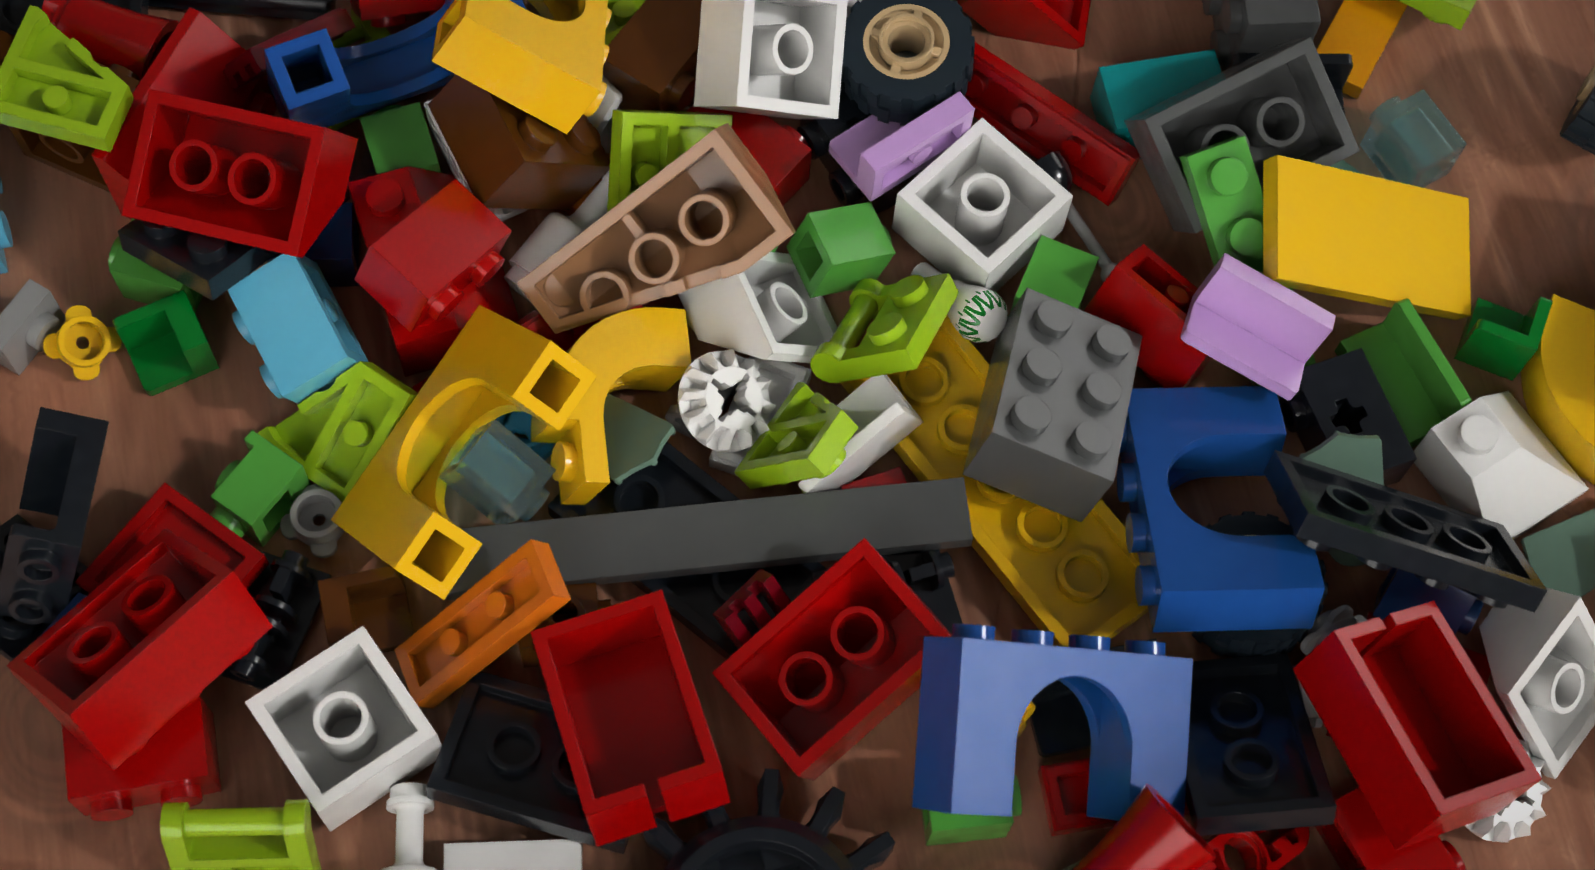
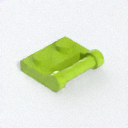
M944 273L924 278L921 275H911L889 285H884L878 280L871 278L860 280L849 296L850 308L830 341L820 344L811 358L810 367L812 372L822 381L840 383L917 369L957 298L959 291L950 274ZM867 328V333L861 341L860 345L858 347H855L858 341L860 340L861 336L863 335L865 329Z
M309 799L286 800L284 807L190 809L188 802L164 803L162 806L160 834L171 870H321L311 827Z

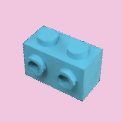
M281 254L227 290L237 308L232 313L233 321L244 339L251 345H256L264 361V364L259 367L260 374L267 387L277 398H285L299 404L315 392L328 390L339 375L359 361L369 362L318 264L306 256L299 258Z

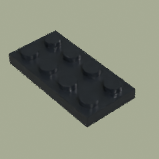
M666 442L657 459V465H649L625 478L621 485H617L610 478V483L586 505L561 504L559 493L547 507L549 515L554 519L740 499L670 443ZM819 562L631 582L645 594L662 589L670 614L721 656L728 659L738 649L713 613L760 569L773 574L792 602L814 583L811 573L827 568ZM759 593L756 597L771 619L776 616L761 593ZM743 608L737 616L749 633L754 636L759 629Z
M1278 450L1274 451L1264 470V474L1277 497V502L1282 507L1293 529L1294 536L1312 549L1328 552L1332 547L1354 554L1361 562L1381 571H1388L1390 567L1413 573L1419 580L1436 589L1446 590L1449 586L1472 592L1479 600L1496 608H1506L1509 604L1535 613L1548 591L1502 524Z

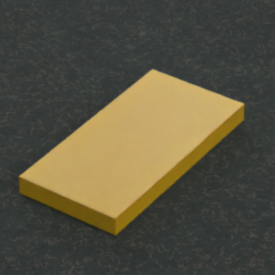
M1275 155L1263 160V275L1287 288L1390 308L1396 302L1408 298L1417 313L1452 320L1471 316L1469 198Z

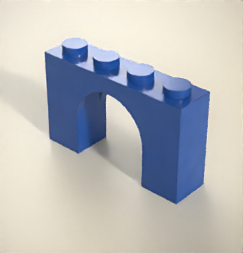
M445 0L444 5L437 12L411 27L364 44L334 48L327 28L264 49L267 84L281 118L327 128L445 86L455 74L431 60L437 23L454 0ZM510 0L525 8L523 0Z
M1263 386L1132 389L1120 448L1121 463H1119L1117 468V493L1120 502H1129L1131 513H1128L1126 518V544L1128 552L1138 553L1140 565L1137 566L1135 573L1136 600L1139 606H1148L1153 633L1312 629L1325 589L1315 549L1306 546L1294 535L1236 536L1210 530L1189 518L1178 507L1170 493L1183 483L1203 477L1265 476L1264 470L1274 451L1282 452L1287 432L1277 394Z
M953 623L952 637L924 636L912 808L949 814L1012 817L1016 742L1022 717L1032 699L1044 687L1058 680L1076 695L1089 723L1091 749L1086 816L1119 821L1147 783L1184 817L1193 658L1165 656L1166 643L1154 641L1125 640L1124 652L1110 651L1111 638L1102 636L1069 635L1068 647L1053 646L1054 632L1012 629L1011 642L995 640V626Z

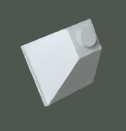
M769 252L742 273L708 282L678 293L686 310L687 323L695 332L698 340L723 348L734 349V351L764 360L810 363L820 344L829 342L837 329L823 296L809 297L792 258L787 253Z
M1509 391L1481 396L1432 427L1414 450L1417 457L1414 462L1449 507L1504 525L1513 540L1583 495L1589 489Z
M1546 588L1548 591L1535 613L1509 604L1506 608L1492 607L1479 628L1496 692L1524 741L1529 742V749L1532 755L1546 761L1541 768L1544 776L1556 779L1595 725V623L1581 596Z

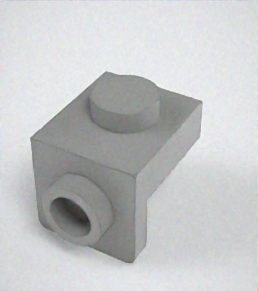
M31 279L26 282L0 314V365L20 376L38 352L43 351L44 338L48 334L57 333L65 320V315L51 291Z

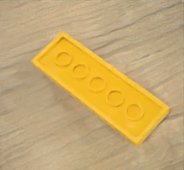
M947 315L917 369L887 374L923 420L920 426L894 446L893 449L920 482L964 477L973 537L971 546L1040 631L1054 632L1053 646L1068 647L1069 635L1102 636L1112 639L1149 612L1148 606H1139L1136 600L1135 573L1137 566L1140 565L1138 553L1128 552L1125 526L1102 499L1097 502L1081 523L963 475L990 364L969 340L964 339L959 334ZM869 378L840 383L850 395Z

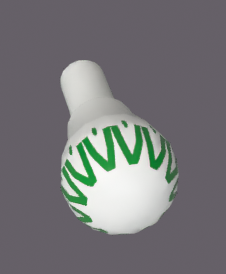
M926 262L916 265L911 275H921L923 278L942 274ZM953 280L959 292L947 315L954 328L964 339L975 343L989 342L997 338L1005 328L1008 318L1006 303L997 292L985 287Z

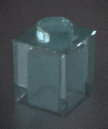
M1424 89L1404 100L1396 96L1378 106L1369 117L1371 124L1360 143L1361 148L1385 179L1422 188L1449 174L1467 145Z
M495 419L476 429L439 478L493 523L500 525L515 522L519 518L526 522L533 517L550 494L543 486L556 469Z

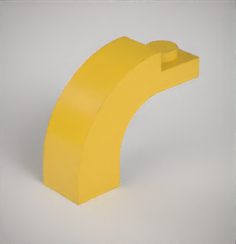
M1553 294L1550 300H1553L1538 349L1521 370L1523 398L1532 420L1577 475L1595 485V310Z
M643 307L618 312L593 325L567 350L569 355L597 375L596 379L560 431L534 416L531 418V442L555 443L551 454L550 467L553 479L559 481L561 504L586 505L610 483L603 414L607 394L623 389L667 392L682 378L685 370L692 363L685 309Z

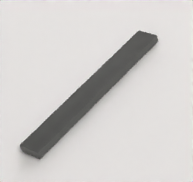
M964 477L461 528L483 544L447 595L446 600L459 598L530 539L550 545L565 585L596 582V585L839 560L864 537L881 555L971 546L973 537Z

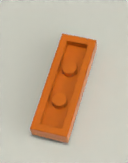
M530 539L394 650L409 693L418 707L435 708L571 600L548 543Z

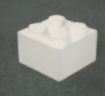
M702 0L694 107L789 119H838L848 0Z
M981 118L897 193L892 229L941 273H949L952 280H960L966 284L982 286L997 292L1031 260L1041 235L1054 239L1063 230L1073 195L985 119Z
M364 626L358 628L245 701L330 832L388 794L393 785L406 782L436 762L442 747L437 733Z

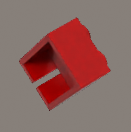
M662 589L530 631L583 811L597 847L656 828L657 824L654 814L666 810L670 822H674L731 803L723 769Z
M1435 601L1390 613L1383 620L1377 617L1333 630L1293 668L1294 673L1395 850L1495 815L1542 780V777Z

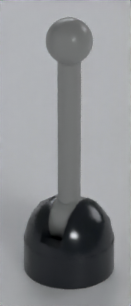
M1054 151L1035 162L1068 192L1072 189L1073 174L1060 151ZM1071 202L1067 218L1091 254L1099 257L1097 263L1102 269L1100 275L1104 283L1118 263L1111 262Z

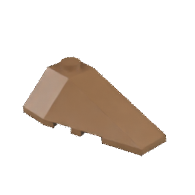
M726 123L711 131L516 284L553 332L557 334L609 317L618 312L626 311L629 308L742 273L792 236L795 230L767 174L731 126Z

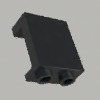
M40 407L19 508L58 516L56 527L52 530L21 524L11 525L0 576V615L13 617L27 624H51L68 605L109 421Z

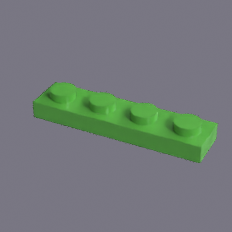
M1235 136L1180 156L1179 158L1213 265L1215 266L1223 254L1226 253L1263 274V191L1246 137ZM1314 355L1309 358L1304 367L1316 363ZM1250 380L1252 386H1261Z

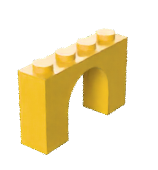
M454 0L437 23L432 62L565 134H568L582 115L590 117L595 113L607 89V84L602 81L603 65L609 53V46L605 44L606 28L612 15L611 9L607 8L608 0H528L541 16L526 10L510 0Z
M479 305L337 509L331 521L392 568L445 600L483 544L450 521L445 509L447 483L463 450L486 425L498 417L511 412H526L560 431L597 375L551 340Z

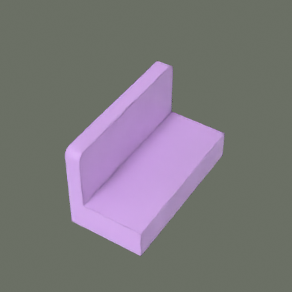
M959 91L905 126H900V123L889 121V124L877 121L876 116L870 115L833 138L829 143V153L867 199L872 202L930 165L971 128L975 108Z
M1224 253L1193 294L1180 338L1188 345L1280 397L1291 400L1299 391L1305 363L1332 332L1336 315Z

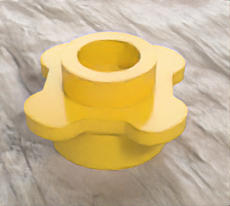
M75 305L66 311L65 323L57 333L48 334L44 338L43 351L48 358L61 359L73 368V374L77 379L89 381L99 375V364L108 353L116 352L121 347L122 341L114 327H106L102 321L92 317L91 310L88 307ZM79 337H84L88 340L89 345L87 348L81 349L76 345V340Z

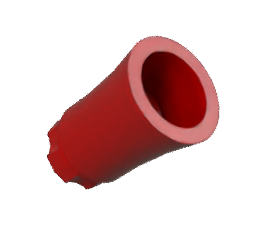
M44 0L41 8L57 29L69 39L74 37L90 51L95 62L107 67L112 63L119 64L131 70L140 79L143 78L179 23L177 20L139 13L102 0Z
M1146 783L1120 820L1072 870H1199L1216 859L1217 856L1190 823L1159 792Z

